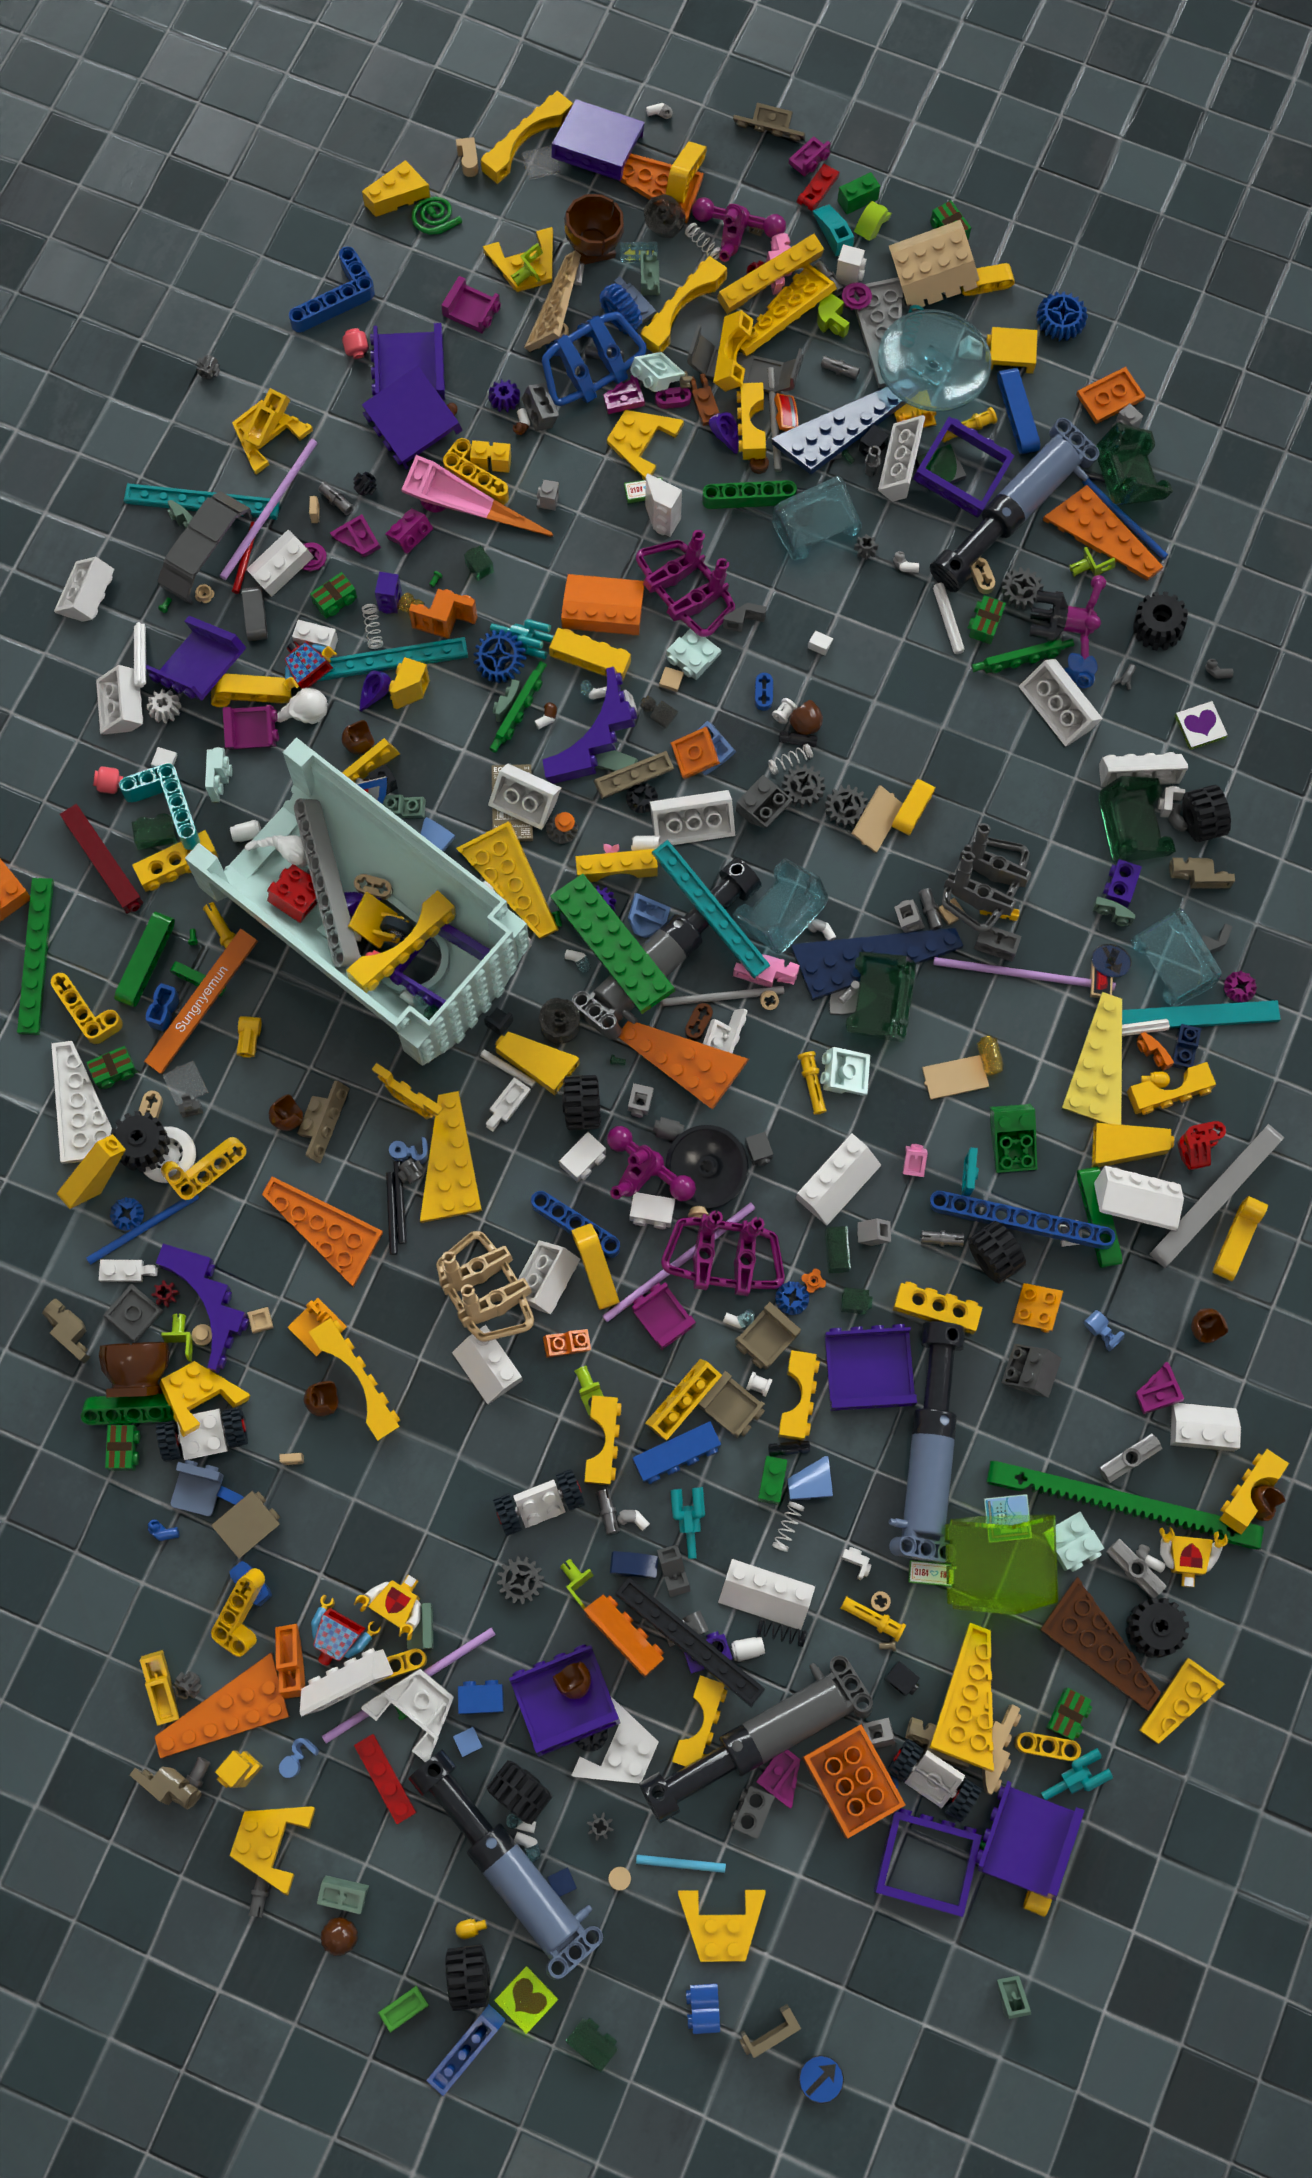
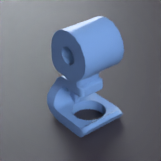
M421 1138L423 1154L421 1155L417 1153L414 1145L408 1148L404 1142L394 1141L389 1146V1153L392 1159L405 1162L409 1159V1156H412L414 1161L419 1160L421 1164L425 1163L429 1159L426 1138Z
M1095 1310L1083 1322L1094 1336L1101 1335L1108 1351H1111L1124 1339L1125 1334L1122 1331L1116 1335L1111 1333L1112 1330L1107 1327L1109 1324L1108 1319L1098 1310Z
M299 1738L293 1742L292 1751L294 1755L286 1756L279 1764V1772L283 1777L292 1778L299 1774L301 1769L299 1760L305 1758L301 1751L303 1744L313 1755H318V1748L308 1739Z

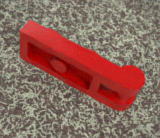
M823 164L803 193L799 195L797 203L801 206L804 204L810 211L815 210L838 179L839 171Z

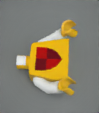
M1171 1527L1169 1528L1170 1532L1165 1534L1164 1529L1160 1528L1159 1532L1162 1536L1160 1555L1166 1566L1171 1569V1573L1182 1574V1587H1194L1195 1575L1202 1576L1209 1572L1219 1559L1223 1546L1228 1543L1227 1534H1225L1224 1539H1218L1219 1532L1214 1533L1215 1542L1213 1543L1211 1539L1175 1536Z
M407 1575L401 1585L393 1580L384 1582L373 1587L364 1595L357 1596L354 1606L357 1603H362L363 1606L360 1611L363 1612L367 1605L370 1604L368 1607L400 1628L399 1637H401L402 1633H408L407 1640H411L412 1633L421 1620L420 1598L412 1593L419 1581Z

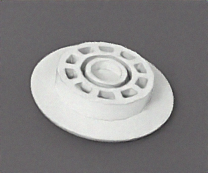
M164 1127L170 1139V1145H167L169 1153L168 1155L163 1154L165 1161L162 1164L159 1162L155 1163L156 1168L153 1170L150 1167H146V1172H143L154 1181L168 1183L161 1173L162 1165L167 1161L176 1162L184 1172L194 1165L196 1159L195 1144L185 1131L176 1127ZM177 1169L171 1170L168 1176L175 1175Z

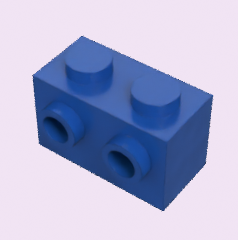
M498 1680L485 1681V1685H476V1681L463 1682V1686H458L459 1714L504 1712L503 1684H498Z

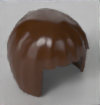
M808 700L791 713L789 721L795 731L803 735H810L819 731L823 723V716L819 707L812 700Z
M365 720L348 725L342 733V744L350 753L363 755L373 748L374 738Z
M286 1094L271 1105L269 1121L279 1130L290 1131L297 1128L303 1122V1112L293 1097Z
M1212 1308L1200 1309L1193 1317L1191 1323L1193 1335L1199 1342L1204 1343L1216 1341L1225 1336L1229 1330L1224 1317Z
M322 1381L309 1386L303 1401L310 1413L319 1417L335 1413L339 1401L334 1382Z
M1270 1485L1257 1486L1251 1490L1252 1502L1258 1510L1254 1517L1259 1521L1272 1520L1276 1512L1275 1507L1286 1501L1283 1493Z
M580 1661L566 1666L561 1672L553 1676V1681L563 1696L570 1699H580L587 1694L591 1686V1674L586 1665Z
M343 1917L329 1920L327 1925L324 1926L320 1937L324 1950L333 1956H341L350 1952L358 1940L357 1929L353 1922Z

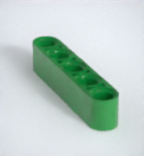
M789 480L708 484L703 488L702 503L708 509L791 505L795 501L797 487L794 482Z
M158 912L152 914L116 989L114 996L116 1001L132 1007L137 1006L175 925L174 918Z
M1096 1166L1077 1170V1180L1088 1223L1111 1228L1115 1233V1241L1111 1248H1095L1100 1268L1120 1265L1123 1260L1112 1215L1101 1213L1099 1210L1094 1182L1101 1171ZM1107 1234L1099 1236L1103 1243L1111 1241L1110 1236Z
M164 1394L135 1397H89L85 1400L81 1412V1420L87 1425L168 1422L175 1420L173 1417L174 1412L171 1406L168 1405Z

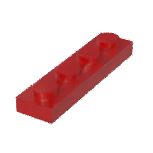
M372 1734L355 1744L356 1751L396 1824L416 1814L414 1806L375 1735Z

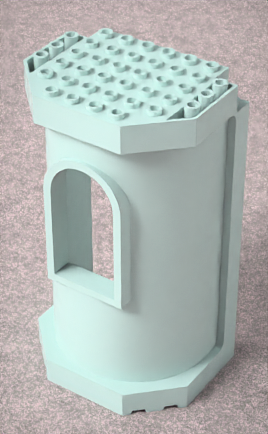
M296 737L283 751L293 782L291 788L293 795L290 800L285 801L283 807L253 840L258 841L267 837H273L274 835L300 836L294 813L295 801L299 798L315 799L320 802L343 892H358L354 886V880L360 874L385 879L391 884L393 891L388 899H381V901L397 914L404 917L405 920H408L414 927L419 920L423 902L437 890L455 906L456 912L454 920L449 925L486 946L491 951L480 961L438 934L430 939L441 951V964L437 973L429 981L420 985L446 1000L440 1009L434 1005L426 1004L422 997L417 994L416 996L420 1003L417 1007L411 1006L399 997L406 987L394 984L388 977H384L373 991L369 990L367 993L355 985L348 978L346 969L349 967H336L332 961L318 903L301 923L267 901L269 886L272 882L276 883L281 872L285 868L289 869L292 863H289L282 857L275 847H259L250 851L244 848L231 864L225 867L224 871L219 859L200 843L185 857V860L200 889L217 902L227 897L234 901L393 1028L399 1035L403 1051L423 1066L442 1053H445L455 1043L459 1044L464 1039V1033L468 1028L472 1029L477 1024L478 1017L482 1012L486 1013L492 1005L491 1002L504 993V987L517 970L516 966L520 959L529 949L527 923L507 908L506 900ZM308 864L300 869L307 873ZM366 880L363 883H359L361 888L364 886L371 887V885L367 884ZM383 885L382 888L375 887L379 889L380 894H382L383 891H387L385 885Z

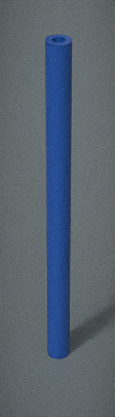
M1089 478L1086 481H1082L1162 560L1167 558L1168 554Z
M196 1195L190 1200L182 1199L86 1257L90 1265L198 1200L199 1196Z

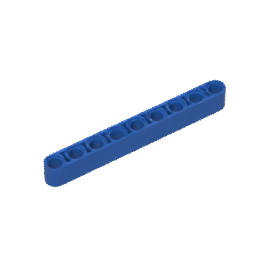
M936 1191L930 1197L932 1210L945 1215L986 1224L998 1221L1008 1229L1099 1249H1109L1115 1241L1114 1231L1111 1228L945 1191ZM936 1198H943L945 1204L937 1206L934 1204V1200ZM962 1202L966 1205V1208L958 1211L954 1205ZM977 1207H984L987 1212L984 1215H978L975 1213V1209ZM1003 1211L1007 1214V1218L999 1220L995 1214ZM1018 1216H1025L1028 1222L1026 1224H1019L1016 1218ZM1044 1220L1049 1226L1046 1229H1040L1037 1226V1222ZM1066 1225L1069 1228V1232L1062 1234L1058 1231V1227ZM1086 1229L1089 1231L1090 1236L1082 1238L1078 1232ZM1107 1234L1110 1236L1111 1241L1103 1243L1099 1236Z

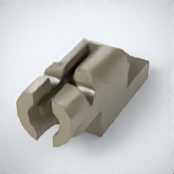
M1188 857L1186 862H1184L1183 858H1172L1169 863L1170 877L1189 880L1190 878V888H1231L1235 882V874H1228L1225 871L1214 874L1213 859Z
M53 1299L42 1312L54 1327L50 1334L85 1364L90 1359L86 1354L88 1349L80 1342L77 1343L87 1331L85 1325L70 1310H65V1306L59 1300Z
M914 1717L910 1719L905 1738L921 1746L924 1744L923 1755L928 1750L948 1764L963 1769L969 1767L970 1764L929 1748L936 1728L935 1724L928 1723L924 1730L922 1720Z
M161 1767L155 1775L147 1769L141 1771L134 1768L130 1774L134 1780L157 1800L166 1805H170L173 1801L188 1810L197 1803L202 1795L201 1791L189 1784V1781L173 1768Z

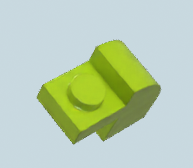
M872 201L863 211L854 232L870 241L876 238L881 225L890 219L892 213L888 212L885 206Z
M832 293L819 303L817 324L823 333L829 328L835 335L844 338L849 330V322L840 316L843 312L844 302Z

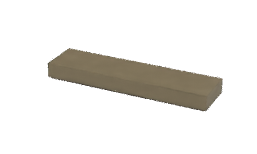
M664 751L594 780L601 799L673 771L674 767L667 751Z

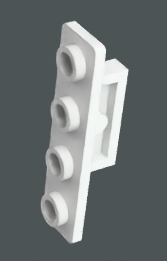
M734 1010L729 1026L716 1019L711 1020L703 1044L733 1053L734 1047L740 1039L741 1028L746 1022L747 1010Z

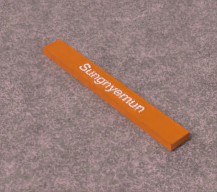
M240 928L145 1059V1063L161 1074L165 1071L257 944L258 940Z

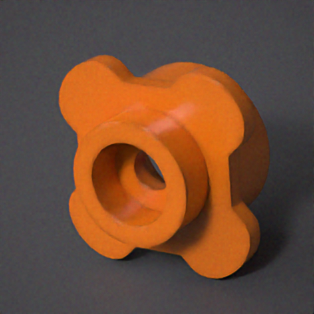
M813 1269L811 1273L803 1274L801 1277L809 1293H814L815 1290L824 1288L826 1285V1281L822 1279L819 1269Z

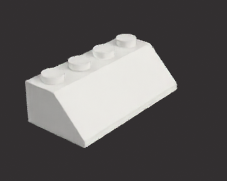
M924 415L893 424L878 491L892 502L907 498L924 426Z
M1056 659L1045 660L1019 685L1022 692L1065 746L1070 745L1088 733L1103 719Z
M1173 752L1163 755L1147 753L1143 756H1136L1135 754L1119 757L1107 755L1102 757L1099 763L1101 787L1180 784L1188 769V764L1182 754H1175Z
M729 790L650 802L654 835L661 836L662 844L666 840L672 845L735 836L732 798Z
M851 1134L797 1193L796 1200L827 1226L881 1167V1164L870 1149L855 1135Z
M1104 1166L1094 1182L1101 1213L1174 1231L1178 1229L1184 1201L1180 1184Z
M732 1559L718 1603L801 1630L815 1586Z
M372 1648L363 1652L362 1658L357 1660L355 1657L344 1662L345 1667L341 1669L338 1667L326 1671L327 1676L323 1678L317 1676L308 1681L309 1685L301 1689L300 1715L305 1716L324 1710L393 1675L384 1650L375 1651Z

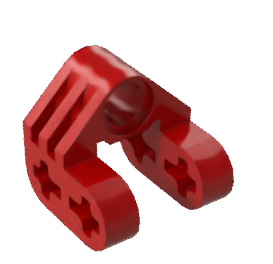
M1213 1121L1193 1125L1178 1140L1181 1160L1188 1170L1211 1165V1149L1226 1134V1127L1222 1122ZM1215 1127L1216 1130H1220L1221 1132L1218 1134L1215 1130L1212 1129Z

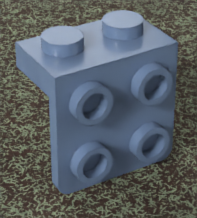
M185 1460V1463L178 1462L176 1471L179 1472V1476L172 1496L171 1506L204 1516H211L218 1497L216 1495L221 1487L224 1475L218 1472L219 1468L206 1465L205 1468L197 1467L198 1463Z

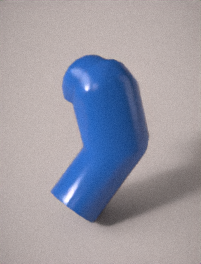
M155 1519L148 1523L149 1533L159 1541L179 1538L178 1527L166 1529Z

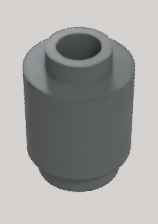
M661 1117L660 1121H655L653 1132H656V1137L674 1141L683 1133L684 1125L680 1124L679 1121Z

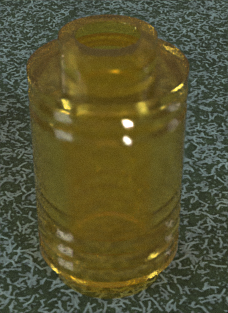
M991 1035L980 1038L977 1046L984 1071L987 1072V1075L1002 1072L1004 1064L997 1038H992Z

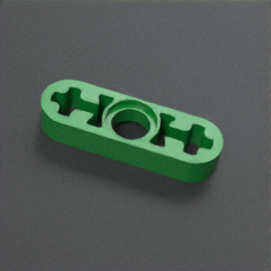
M176 961L170 969L172 974L197 987L206 977V975ZM226 986L218 997L223 996L225 990L227 989Z

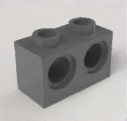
M546 384L528 385L521 399L535 431L552 428L559 414Z
M992 927L987 932H979L974 949L1012 962L1022 936Z
M749 1786L748 1790L744 1788L739 1798V1801L742 1802L740 1810L735 1809L730 1821L734 1824L732 1828L758 1839L775 1796L752 1786ZM753 1794L760 1795L762 1799L759 1807L755 1808L750 1805L749 1800ZM746 1815L753 1818V1825L749 1829H745L741 1825V1819Z

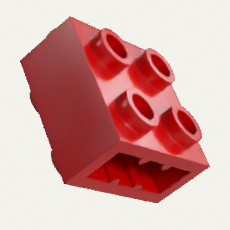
M294 864L289 869L285 868L281 872L279 880L276 883L272 882L267 890L269 893L267 901L299 923L306 918L318 903L311 876Z

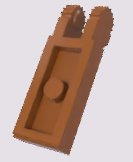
M704 373L700 374L703 388L697 389L694 377L690 381L692 397L702 426L709 425L710 418L719 413L711 387L708 385V380Z

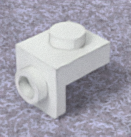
M1177 786L1165 788L1162 798L1160 797L1158 800V809L1161 810L1160 817H1169L1172 811L1173 800L1181 801L1185 789H1180Z
M850 1547L849 1550L845 1549L843 1551L841 1559L861 1566L857 1579L862 1580L863 1576H868L871 1569V1564H868L870 1558L861 1555L862 1551Z

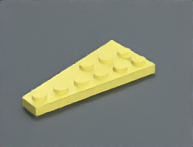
M1102 992L1062 1109L1102 1123L1121 1125L1122 999Z

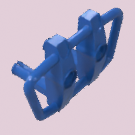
M612 312L600 317L594 316L591 320H587L586 323L578 325L577 331L569 336L562 335L561 338L547 344L546 352L542 356V365L548 392L554 404L563 406L580 398L588 403L597 398L595 391L612 381L619 384L628 379L626 371L632 366L634 357L642 356L646 353L644 340L621 313ZM617 320L638 345V352L627 361L623 362L620 348L616 345L604 325L605 322ZM582 336L593 339L598 356L602 359L609 372V375L594 384L587 365L572 343ZM610 347L612 353L608 357L606 352L607 349ZM553 355L561 357L567 375L577 389L576 392L562 398L557 397L549 360ZM577 366H579L580 368V374L578 376H576L575 369Z

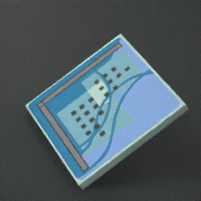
M1027 1494L984 1499L988 1542L1032 1538Z

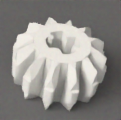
M161 689L160 694L154 691L155 697H149V704H147L150 717L155 718L158 723L163 720L166 724L168 719L174 721V715L179 716V709H181L178 696L173 695L171 690L165 693V690Z

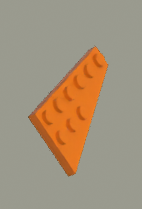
M631 153L624 165L623 176L619 181L687 223L704 173H695L689 183L686 200L684 203L665 198L672 164Z
M1088 485L1043 518V521L1049 524L1050 522L1057 526L1058 530L1066 531L1073 535L1077 541L1096 552L1104 553L1110 559L1115 558V563L1118 561L1126 566L1129 571L1147 581L1163 568L1160 562Z
M627 1021L618 1037L711 1109H714L749 1061L748 1058L641 1023L633 1024Z
M272 1176L262 1193L263 1197L354 1288L383 1231Z
M273 1653L265 1656L157 1734L155 1740L160 1758L289 1718L285 1699L279 1694V1676Z

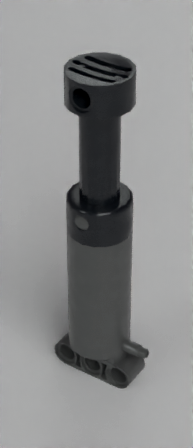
M734 858L719 872L722 881L710 892L726 910L738 898L747 901L762 887V884L756 873L744 861ZM694 906L684 917L674 914L641 946L665 977H667L702 944L700 934L709 926V923ZM611 975L592 993L588 994L580 991L572 997V1003L579 1016L607 1039L613 1040L620 1036L622 1030L619 1022L623 1018H626L633 1024L638 1021L635 1015L630 1012L635 1005Z
M841 1655L833 1657L830 1661V1673L826 1676L822 1674L815 1663L810 1664L809 1667L817 1680L816 1682L723 1734L719 1738L721 1747L664 1779L657 1772L640 1782V1789L658 1822L661 1824L680 1813L677 1803L734 1770L739 1776H743L852 1712L858 1718H868L872 1713L873 1700L848 1659ZM842 1665L845 1667V1670L837 1672L834 1667ZM849 1683H853L857 1686V1688L853 1691H850L846 1689L845 1686ZM865 1702L868 1704V1708L860 1709L857 1707V1704Z

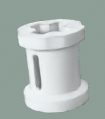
M783 698L781 700L782 704L777 710L772 712V716L779 723L786 724L788 717L797 708V705L790 699Z
M752 1372L746 1390H755L766 1397L772 1379L767 1380Z

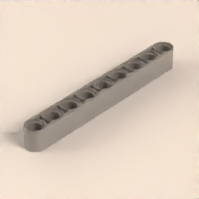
M299 798L295 801L294 813L332 961L336 967H350L360 958V953L354 931L348 927L351 919L322 807L318 800Z
M1268 1124L1179 1221L1178 1229L1176 1231L1171 1230L1149 1255L1166 1268L1285 1137Z

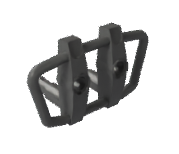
M981 823L978 825L979 827L970 845L966 844L961 852L960 862L954 873L951 872L945 881L942 905L974 930L987 932L994 926L1001 915L1011 916L1016 905V900L1013 897L1019 887H1026L1031 877V871L1026 869L1030 852L1022 844L988 837L991 828L988 824ZM987 845L1020 852L1022 855L1019 864L1017 865L1003 856L985 851ZM972 870L993 882H1000L1011 886L1007 893L1004 894L987 884L970 879ZM951 893L975 909L993 914L985 924H980L950 902Z

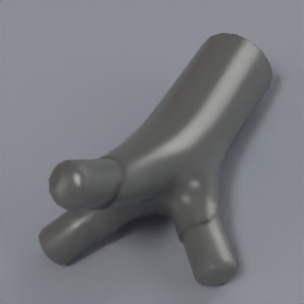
M1129 664L1123 676L1114 681L1113 684L1121 683L1125 685L1126 683L1127 690H1130V681L1136 666Z

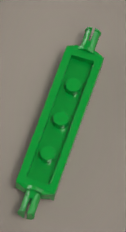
M1073 638L1064 641L1058 639L1054 640V642L1050 641L992 656L980 663L972 664V671L984 670L986 673H998L1005 668H1017L1028 662L1033 664L1047 657L1052 659L1057 657L1061 650L1074 647Z
M540 661L536 669L531 673L496 733L494 741L489 747L490 751L496 753L501 744L505 745L507 739L511 740L513 737L514 727L517 723H521L525 708L531 706L533 702L532 696L542 686L541 676L547 666L546 663Z

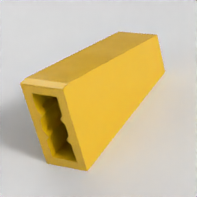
M507 1032L505 1036L501 1035L495 1043L497 1054L534 1079L553 1095H556L563 1086L565 1076H571L580 1065L577 1056L511 1032Z
M1096 1123L1093 1127L1092 1167H1104L1167 1154L1174 1146V1136H1171V1129Z
M113 1134L97 1141L57 1192V1195L69 1209L100 1195L126 1149Z

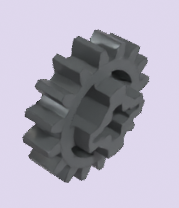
M1022 567L1019 568L1018 572L1012 569L1011 575L1007 573L1002 581L1001 593H1005L1003 599H1009L1008 605L1014 603L1015 609L1019 605L1022 606L1023 610H1025L1026 605L1032 608L1033 604L1037 603V591L1043 590L1044 584H1040L1042 578L1035 577L1037 572L1029 573L1030 568H1027L1026 572L1023 571Z
M804 764L803 768L800 769L796 765L795 771L790 768L789 775H784L785 781L782 782V787L785 789H783V792L794 800V806L800 803L801 808H803L804 804L807 803L811 807L812 801L818 803V797H823L825 784L822 783H824V777H819L820 771L814 772V766L807 769L806 764Z
M840 785L839 791L832 789V795L828 794V801L825 802V807L827 808L826 815L831 814L829 820H836V826L843 823V828H846L847 824H850L853 828L855 822L858 823L867 805L865 804H867L868 799L862 798L864 792L858 793V787L852 790L850 785H847L846 789ZM850 802V805L843 811L844 807Z
M517 1556L516 1562L509 1559L510 1565L508 1567L502 1565V1568L505 1570L504 1573L498 1572V1576L502 1577V1580L497 1581V1584L503 1585V1588L499 1590L500 1593H507L505 1596L506 1600L512 1597L513 1604H516L519 1599L523 1605L527 1598L532 1602V1595L539 1596L540 1594L537 1589L544 1587L539 1583V1581L544 1579V1576L538 1575L542 1571L541 1567L535 1569L536 1561L530 1564L528 1563V1557L521 1561L520 1557ZM518 1566H526L531 1570L524 1572L519 1570ZM511 1570L513 1573L511 1581L506 1583L507 1575ZM518 1575H521V1577L526 1576L527 1578L524 1580L525 1584L523 1586L519 1583L515 1584ZM535 1578V1585L533 1589L530 1590V1580ZM511 1590H522L524 1595H516Z

